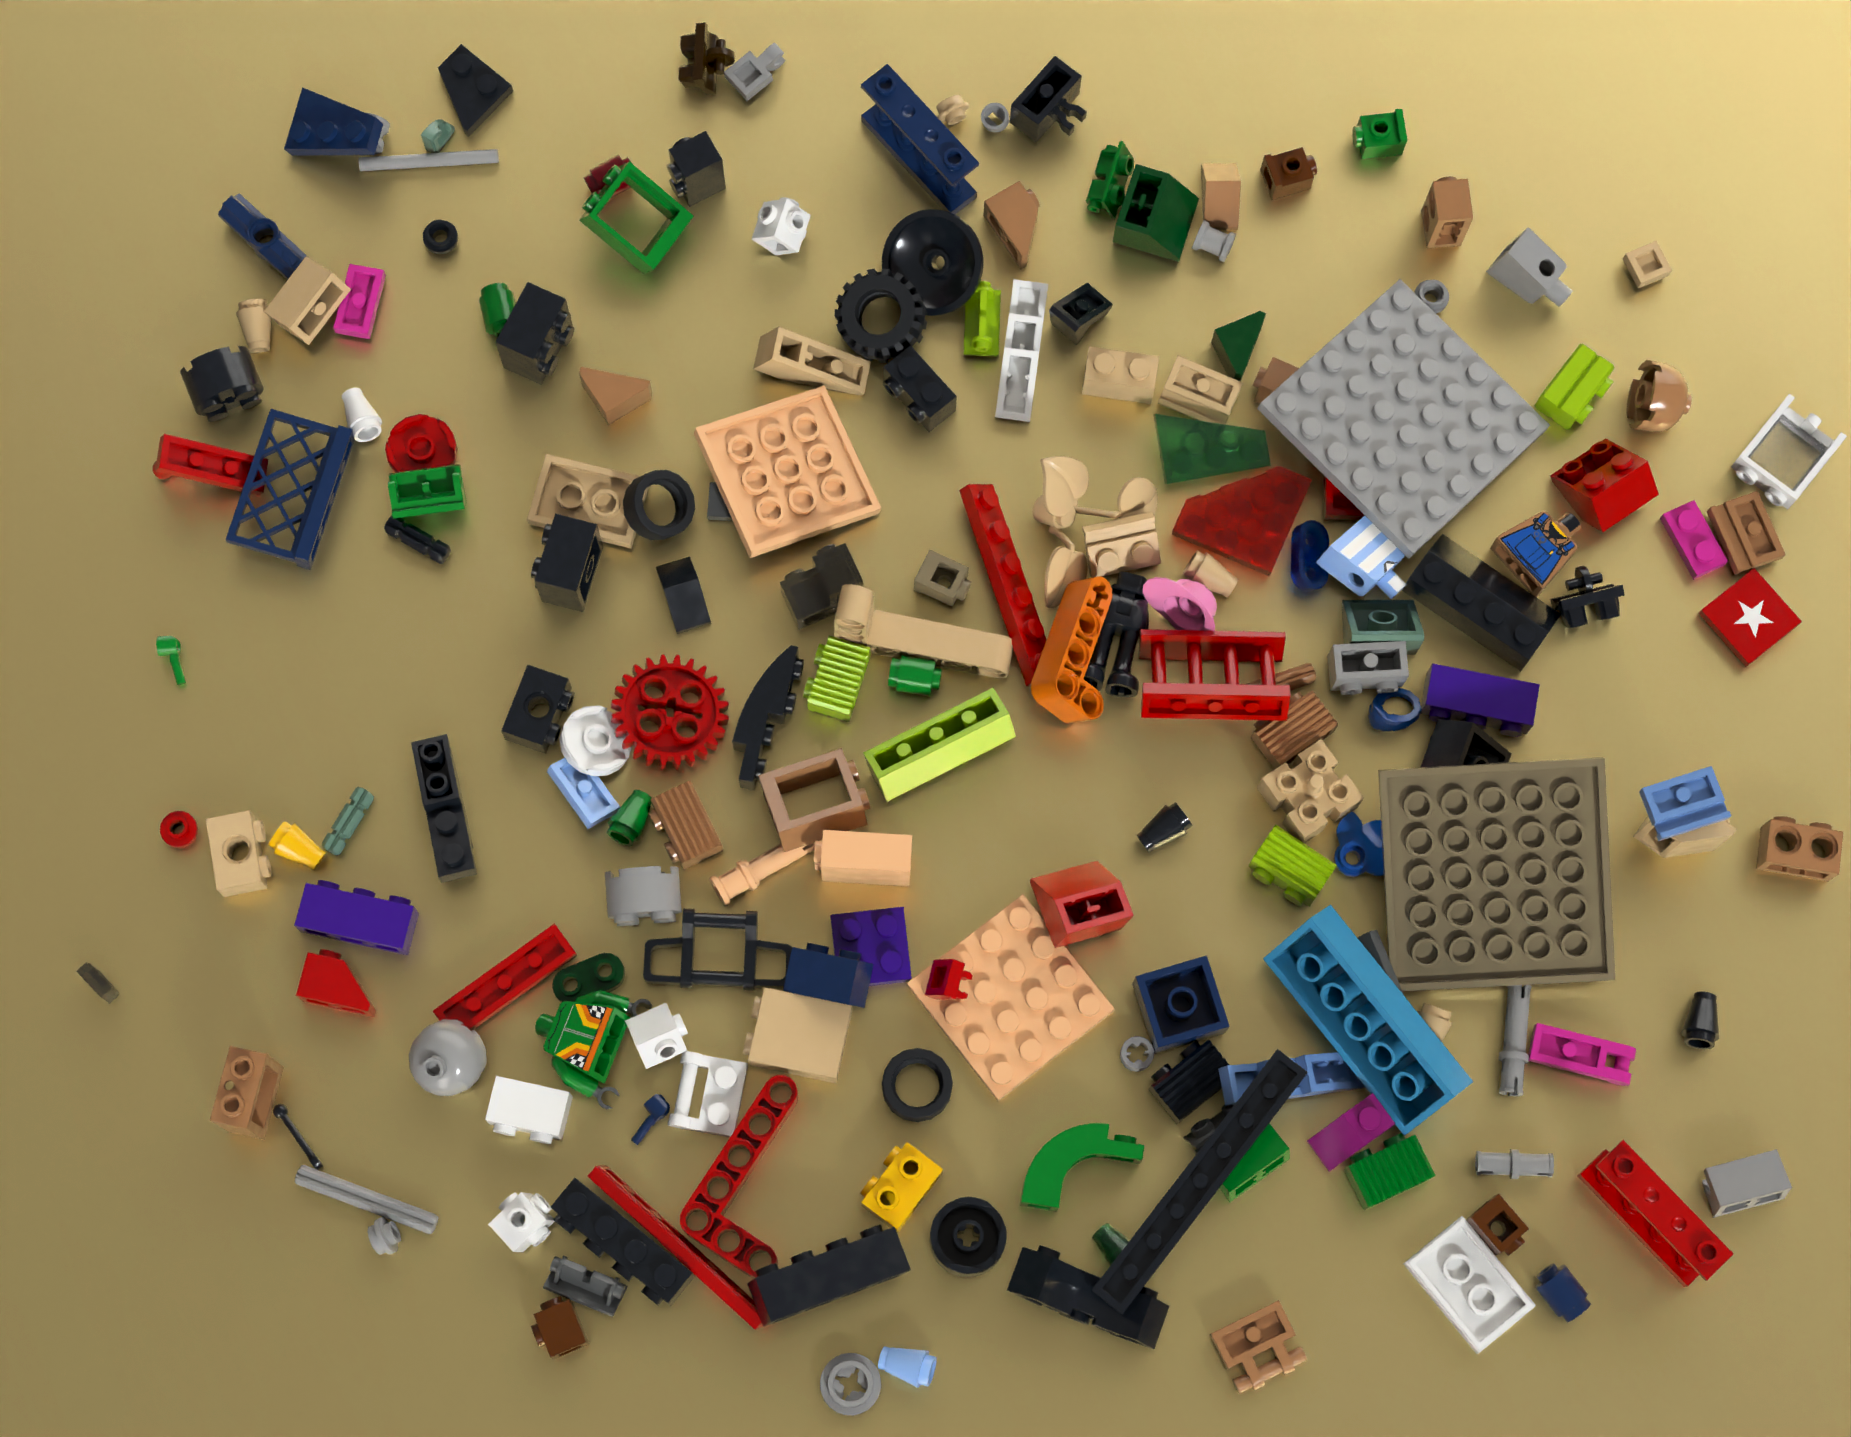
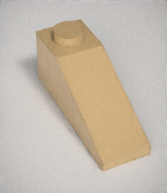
M777 327L760 336L753 369L784 381L814 387L825 385L826 389L861 396L865 393L871 361L782 327Z

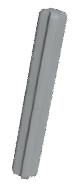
M301 1165L297 1171L295 1183L299 1186L427 1234H432L437 1226L439 1217L429 1211L306 1165Z

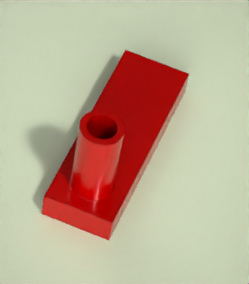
M163 434L160 437L157 460L153 464V473L159 479L165 480L173 475L242 492L254 455ZM263 458L261 463L265 475L269 460L267 458ZM258 472V475H257V477H256L255 482L258 481V480H260V479H262V477H261V475H260L259 472ZM265 485L253 490L251 494L260 496L264 493Z

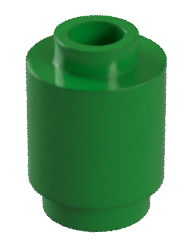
M493 283L482 288L481 297L479 298L486 332L494 335L496 338H498L516 304L514 293L509 290L508 285L505 283Z
M903 655L901 659L892 658L888 686L896 687V691L931 696L932 689L939 690L942 669L935 668V660Z

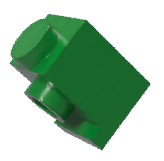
M1395 109L1393 113L1360 116L1357 126L1353 127L1352 137L1354 147L1360 148L1361 159L1403 154L1407 143V134L1402 109Z

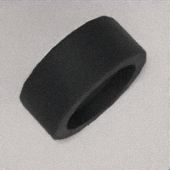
M654 470L634 479L626 489L623 499L624 516L629 526L639 536L649 540H664L683 532L691 523L695 511L694 495L689 484L680 475L669 470ZM651 485L663 486L670 492L675 502L674 519L665 526L654 524L647 517L643 509V494L646 488Z
M921 1048L904 1050L893 1057L884 1070L882 1080L884 1100L890 1110L903 1120L913 1122L931 1120L940 1114L950 1101L953 1087L951 1071L943 1058L930 1050ZM915 1063L924 1064L933 1069L938 1076L940 1085L935 1099L926 1106L921 1107L909 1106L901 1101L895 1088L896 1077L899 1072L906 1066Z

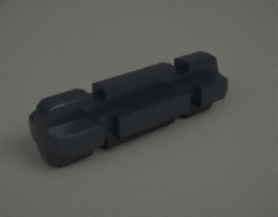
M390 516L384 526L387 534L396 539L400 537L401 542L423 555L429 554L430 559L439 564H443L447 560L451 552L448 544L441 540L435 541L434 536L411 523L406 525L407 523L402 518L393 519V516Z

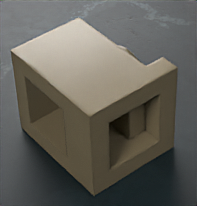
M929 550L914 580V591L919 594L922 592L953 607L956 599L963 601L972 583V581L967 580L969 567ZM942 579H946L951 585L946 588L937 583Z

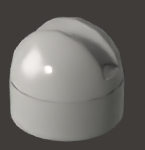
M990 103L982 110L981 121L988 131L1001 132L1009 124V113L1002 104ZM992 112L1002 121L1000 125H997L988 117Z

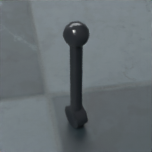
M284 1104L276 1105L273 1109L274 1116L282 1119L313 1167L317 1170L320 1169L323 1164L287 1115V1106Z

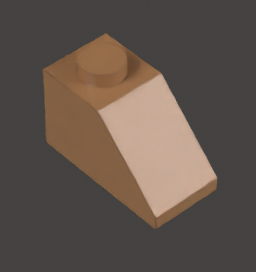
M1018 181L985 200L983 216L1021 270L1027 266L1040 204L1031 189L1026 190L1022 183Z

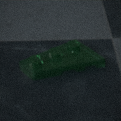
M1153 414L1165 484L1271 466L1264 430Z

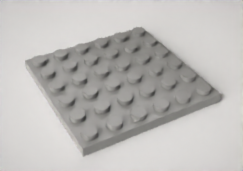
M1401 279L1265 398L1257 408L1408 559L1550 427V424Z

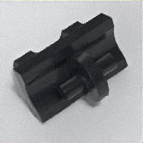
M1580 566L1575 569V578L1565 581L1567 591L1578 589L1579 592L1550 599L1551 605L1554 610H1560L1562 620L1567 628L1588 624L1584 606L1593 603L1598 620L1620 616L1618 597L1625 595L1623 585L1614 586V584H1607L1593 588L1594 584L1603 582L1602 574L1600 572L1590 574L1586 566Z

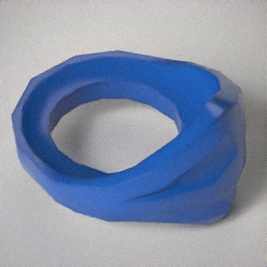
M1398 688V691L1392 693H1378L1369 706L1368 718L1371 727L1380 731H1398L1407 728L1419 719L1422 711L1419 698L1411 691L1403 688ZM1402 697L1412 704L1413 710L1406 715L1388 714L1382 705L1389 698Z

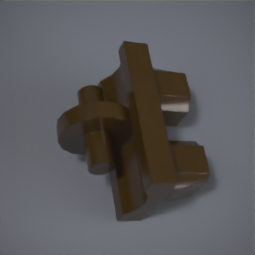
M706 22L696 23L695 32L681 36L680 41L682 54L686 58L694 57V64L681 65L679 67L678 79L685 88H700L706 95L716 94L717 75L724 74L725 67L734 64L735 53L731 49L726 48V41L724 39H719L717 35L708 31Z

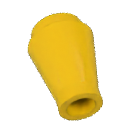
M286 821L280 825L268 846L275 849L274 854L305 865L312 870L318 867L326 855V852L320 849L295 823L291 825Z

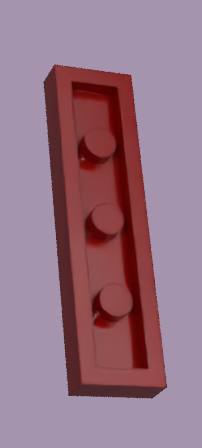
M554 923L433 1010V1013L439 1021L442 1019L458 1020L463 1022L461 1025L472 1031L573 959L577 954Z

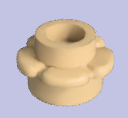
M961 95L946 98L936 106L939 113L937 118L941 122H947L948 125L957 124L966 118L965 112L969 108V104L967 102L964 103Z

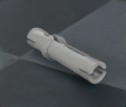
M1522 985L1507 986L1503 1051L1499 1052V1061L1502 1062L1499 1094L1507 1095L1508 1092V1096L1518 1097L1523 1096L1524 1068L1525 1064L1529 1063V1054L1526 1053L1531 985H1524V987Z

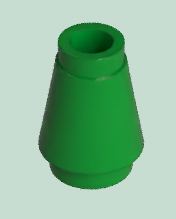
M634 790L608 821L609 829L607 834L622 845L633 846L635 841L641 839L651 807L652 797L641 790Z

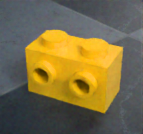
M906 1142L902 1149L897 1145L892 1149L883 1162L888 1168L879 1179L873 1175L860 1192L865 1197L861 1202V1206L889 1228L895 1227L897 1233L943 1173V1169L908 1142Z

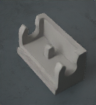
M1777 1149L1705 1168L1704 1174L1706 1179L1702 1180L1713 1218L1785 1199L1792 1189Z

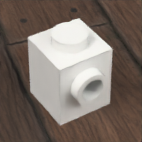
M667 1003L625 1021L646 1069L687 1051L682 1036L688 1034L679 1013L672 1016Z

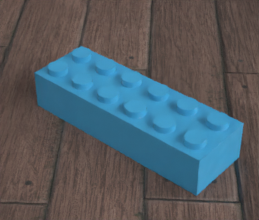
M1331 905L1309 918L1263 958L1367 1090L1376 1096L1404 1136L1473 1083V1080Z

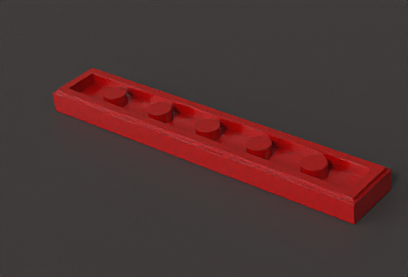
M607 1165L594 1167L588 1174V1177L753 1329L756 1330L763 1326L753 1299Z

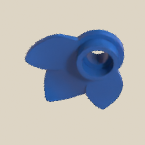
M1354 812L1348 813L1339 822L1336 830L1339 846L1334 853V863L1337 865V869L1342 874L1351 877L1359 876L1364 872L1374 876H1384L1381 820H1374L1363 825ZM1346 854H1355L1358 858V863L1355 865L1349 864L1346 861Z

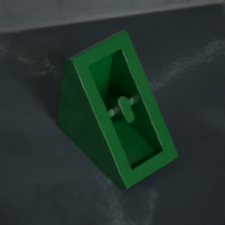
M1258 311L1214 330L1211 343L1228 377L1241 382L1266 313Z

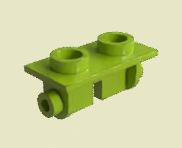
M980 281L975 293L965 304L964 355L999 357L1001 290L991 288L990 282Z

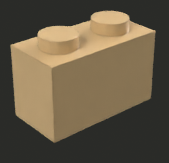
M306 256L265 309L264 313L284 330L310 345L351 289L333 272Z
M1089 346L1082 394L1151 404L1155 390L1159 356Z

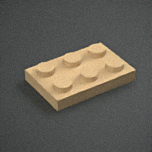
M546 454L527 517L528 524L545 528L547 523L552 524L556 513L597 524L602 542L632 549L636 532L629 526L624 516L623 499L628 486L634 479L640 476ZM649 487L646 488L643 494V507Z

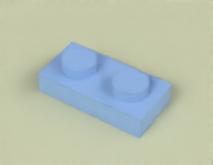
M565 757L549 766L547 773L587 829L613 816L620 808L599 776H591L579 772L567 762Z

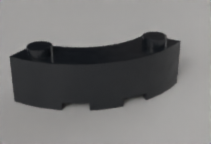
M1039 1245L1037 1251L1022 1247L1007 1291L1036 1305H1043L1059 1312L1064 1317L1085 1325H1089L1090 1319H1093L1091 1325L1130 1342L1155 1349L1169 1309V1305L1157 1299L1158 1292L1143 1287L1123 1315H1121L1092 1292L1094 1286L1101 1279L1100 1277L1059 1260L1061 1253L1048 1247Z

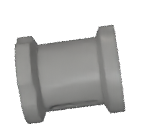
M1204 220L1192 249L1196 251L1199 249L1219 256V261L1225 262L1235 240L1236 233H1224L1210 227L1209 222Z

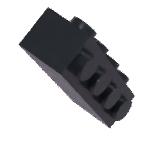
M576 1178L570 1182L551 1206L557 1213V1216L553 1219L557 1224L570 1234L575 1229L586 1237V1240L582 1243L599 1258L605 1252L615 1260L616 1263L611 1268L629 1282L633 1277L642 1282L645 1287L641 1292L658 1306L663 1300L672 1306L695 1277L690 1270Z
M877 1225L860 1232L862 1238L860 1240L848 1243L847 1237L841 1238L825 1245L827 1252L814 1256L812 1250L791 1257L792 1265L779 1269L777 1263L756 1270L757 1277L747 1283L763 1327L899 1277L910 1271L909 1263L895 1227L883 1231L881 1225Z

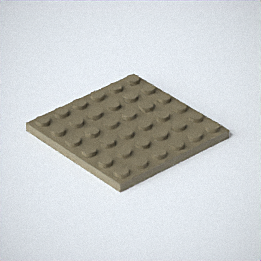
M1595 757L1378 770L1388 958L1402 991L1615 980L1605 758Z

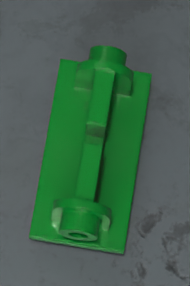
M1123 141L1119 142L1118 148L1113 145H1107L1101 151L1095 175L1097 177H1105V180H1092L1086 198L1089 211L1099 213L1101 209H1106L1112 219L1116 218L1118 208L1123 204L1125 198L1124 188L1128 176L1134 170V158Z

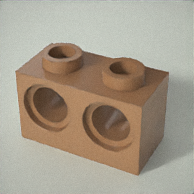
M1449 176L1433 181L1421 210L1426 248L1461 246L1473 220L1468 179H1457L1456 177Z
M1776 816L1761 826L1756 869L1830 881L1839 875L1843 832L1832 830V826L1826 823L1815 822L1810 823L1808 826L1796 824V820L1791 817ZM1776 836L1782 837L1787 841L1788 851H1782L1777 847L1775 843ZM1813 842L1823 847L1825 852L1824 858L1818 857L1813 853L1811 848Z

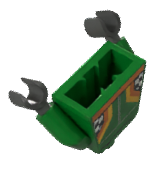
M598 990L580 996L574 1002L563 1001L559 1005L555 1017L544 1013L541 1014L536 1021L535 1031L537 1035L547 1037L543 1046L544 1051L552 1055L551 1065L563 1083L587 1097L593 1095L597 1098L602 1108L612 1109V1107L602 1102L601 1096L605 1091H612L617 1096H619V1093L613 1087L602 1088L598 1086V1081L604 1084L606 1082L627 1028L625 1021L637 1016V1007L641 1006L651 1009L652 1004L650 1001L639 999L635 1003H631L627 997Z

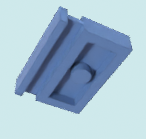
M1712 766L1644 787L1639 791L1651 824L1656 829L1658 841L1718 823L1731 817L1730 811H1727L1725 806V798Z

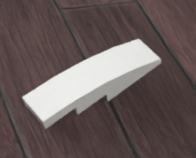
M1013 280L995 418L1030 422L1048 284Z

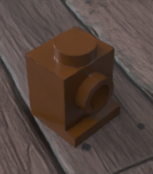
M1303 147L1274 156L1271 154L1264 155L1260 171L1271 200L1311 189L1314 175H1317V166L1312 155L1306 156Z
M1500 1194L1490 1198L1466 1219L1495 1256L1503 1251L1508 1256L1525 1242L1521 1236L1529 1230ZM1493 1222H1497L1502 1226L1503 1232L1501 1236H1496L1492 1232L1491 1225Z

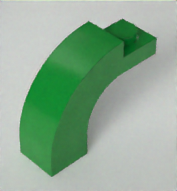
M1091 1123L1067 1129L1048 1141L1033 1159L1023 1183L1020 1206L1057 1212L1064 1177L1075 1164L1090 1158H1103L1140 1164L1143 1159L1144 1145L1136 1144L1137 1138L1126 1135H1114V1140L1107 1139L1109 1124Z

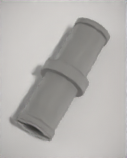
M1510 1149L1509 1153L1476 1151L1475 1171L1476 1175H1509L1510 1179H1519V1176H1548L1552 1178L1554 1173L1553 1153H1519V1149Z

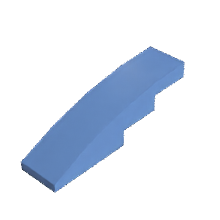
M1338 1052L1308 1054L1290 1058L1308 1073L1288 1099L1366 1088ZM1269 1060L1252 1064L1227 1065L1218 1068L1225 1106L1235 1105Z

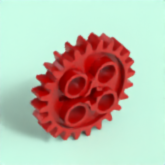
M662 654L658 665H655L650 658H646L645 670L636 664L633 665L632 672L634 677L624 674L622 683L625 687L616 686L614 694L620 699L612 700L611 709L619 712L611 715V723L621 725L615 729L614 735L615 737L626 736L622 743L623 749L635 747L633 759H637L642 754L646 755L647 767L652 764L654 759L659 760L660 770H664L667 762H672L673 767L678 771L681 760H685L690 767H693L695 755L705 761L708 755L705 747L715 751L718 747V742L715 738L723 739L726 730L721 726L728 724L729 716L722 713L728 710L729 702L718 701L724 696L725 689H714L713 687L718 677L712 676L706 679L704 676L707 667L704 665L699 670H694V659L692 658L685 666L681 665L679 655L675 656L673 663H668L665 655ZM655 687L662 691L663 696L651 698L646 694L645 690ZM691 692L698 696L699 701L687 703L682 699L681 695ZM643 706L645 710L640 711L638 707ZM666 708L673 709V717L666 716ZM700 714L702 718L697 719L694 715ZM645 721H651L659 729L649 733L644 731L640 725ZM681 726H687L694 731L695 735L685 738L680 736L676 730Z

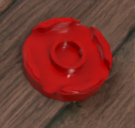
M424 414L406 417L397 423L391 430L385 447L388 463L395 473L454 465L458 450L454 434L447 424L440 419L437 420Z

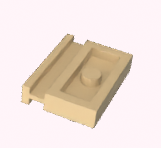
M1177 356L1158 404L1223 431L1243 382Z
M1152 512L1082 527L1091 578L1161 564L1158 536L1155 528L1156 521Z

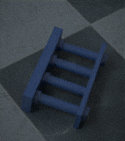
M886 64L861 84V88L876 104L861 115V121L941 209L956 214L976 199L977 191L964 177L978 167L979 162L901 77Z

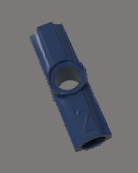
M240 193L230 196L222 203L221 210L218 212L219 217L253 248L259 258L266 260L288 280L307 255L279 230L274 221L262 215ZM267 235L273 236L269 242L259 243L262 237Z

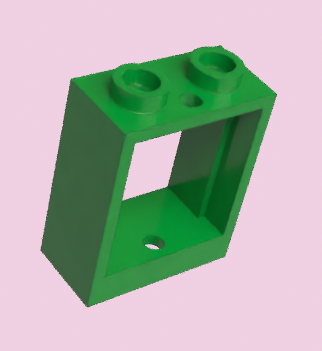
M630 161L619 167L614 165L602 179L606 185L600 193L593 192L583 204L582 209L585 210V213L579 221L640 272L645 274L656 268L694 215ZM623 181L667 217V220L642 253L597 216Z

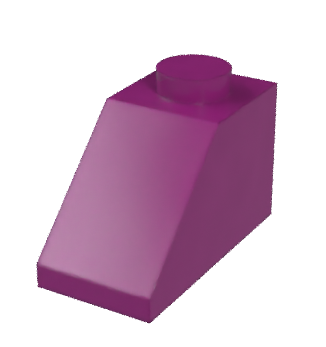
M1372 1093L1307 1140V1142L1330 1172L1395 1125V1122Z

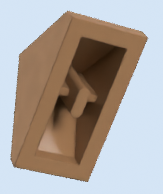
M1202 163L1203 221L1209 222V226L1217 230H1238L1241 179L1236 163Z
M585 367L580 368L579 375L582 386L608 425L651 400L652 389L649 380Z

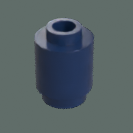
M1553 1263L1536 1276L1540 1281L1535 1286L1536 1290L1558 1317L1562 1316L1566 1322L1577 1318L1591 1305L1586 1298L1588 1293L1566 1265L1557 1267Z

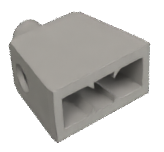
M1530 228L1525 229L1507 245L1486 271L1490 276L1531 304L1545 295L1560 307L1573 292V290L1558 279L1567 268L1566 263Z

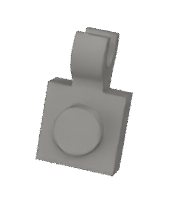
M776 43L770 45L757 58L749 51L724 71L725 78L748 101L773 81L772 74L769 71L778 69L785 62V59L782 57L784 52Z

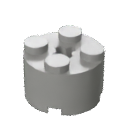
M661 866L619 869V877L615 878L611 871L605 872L608 918L614 919V923H617V926L639 925V918L651 917L654 923L676 922V914L682 912L679 868L670 866L671 874L661 872Z

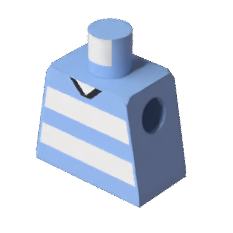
M1363 516L1331 544L1316 561L1320 567L1358 596L1363 597L1377 585L1390 599H1393L1407 585L1393 571L1405 555L1366 516Z

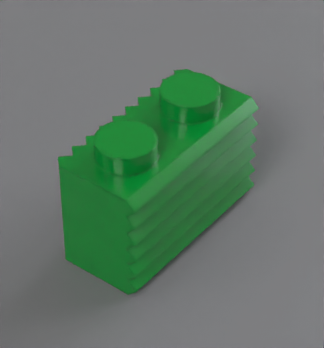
M1400 1133L1383 1141L1385 1149L1375 1154H1372L1370 1148L1350 1157L1352 1164L1347 1166L1344 1171L1363 1210L1436 1176L1416 1135L1405 1138Z

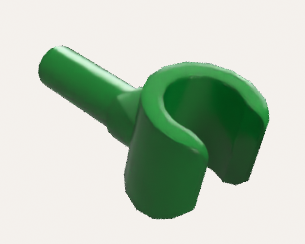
M158 636L156 639L158 655L170 656V663L177 685L185 684L186 681L179 657L181 653L179 640L173 636Z

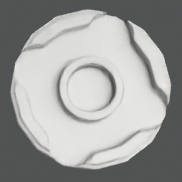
M599 705L582 707L574 711L562 727L559 738L561 752L567 762L581 773L591 776H608L620 770L629 758L632 747L622 748V743L626 736L615 737V729L621 724L611 723V715L613 713L607 711L608 708Z

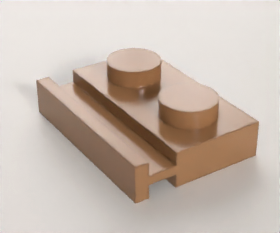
M1758 491L1726 501L1718 506H1712L1707 510V514L1734 575L1780 560L1786 555Z

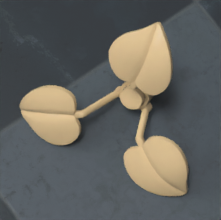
M1053 456L1040 460L1043 471V495L1034 503L1033 516L1036 521L1049 525V533L1056 535L1066 546V548L1057 547L1048 560L1045 574L1046 607L1054 608L1060 605L1067 585L1087 577L1088 565L1086 556L1080 551H1074V543L1061 529L1073 524L1076 513L1119 519L1152 512L1155 516L1158 495L1156 487L1150 480L1143 477H1135L1128 480L1118 495L1117 506L1119 511L1077 507V499L1084 495L1089 484L1086 466L1081 461L1066 456Z

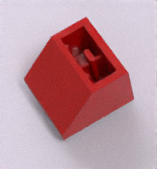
M1608 439L1595 443L1588 451L1576 459L1565 463L1561 469L1550 475L1554 485L1580 519L1601 532L1606 531L1659 495L1648 461Z
M1098 861L1030 879L1031 887L1054 948L1121 930L1134 916L1121 881Z

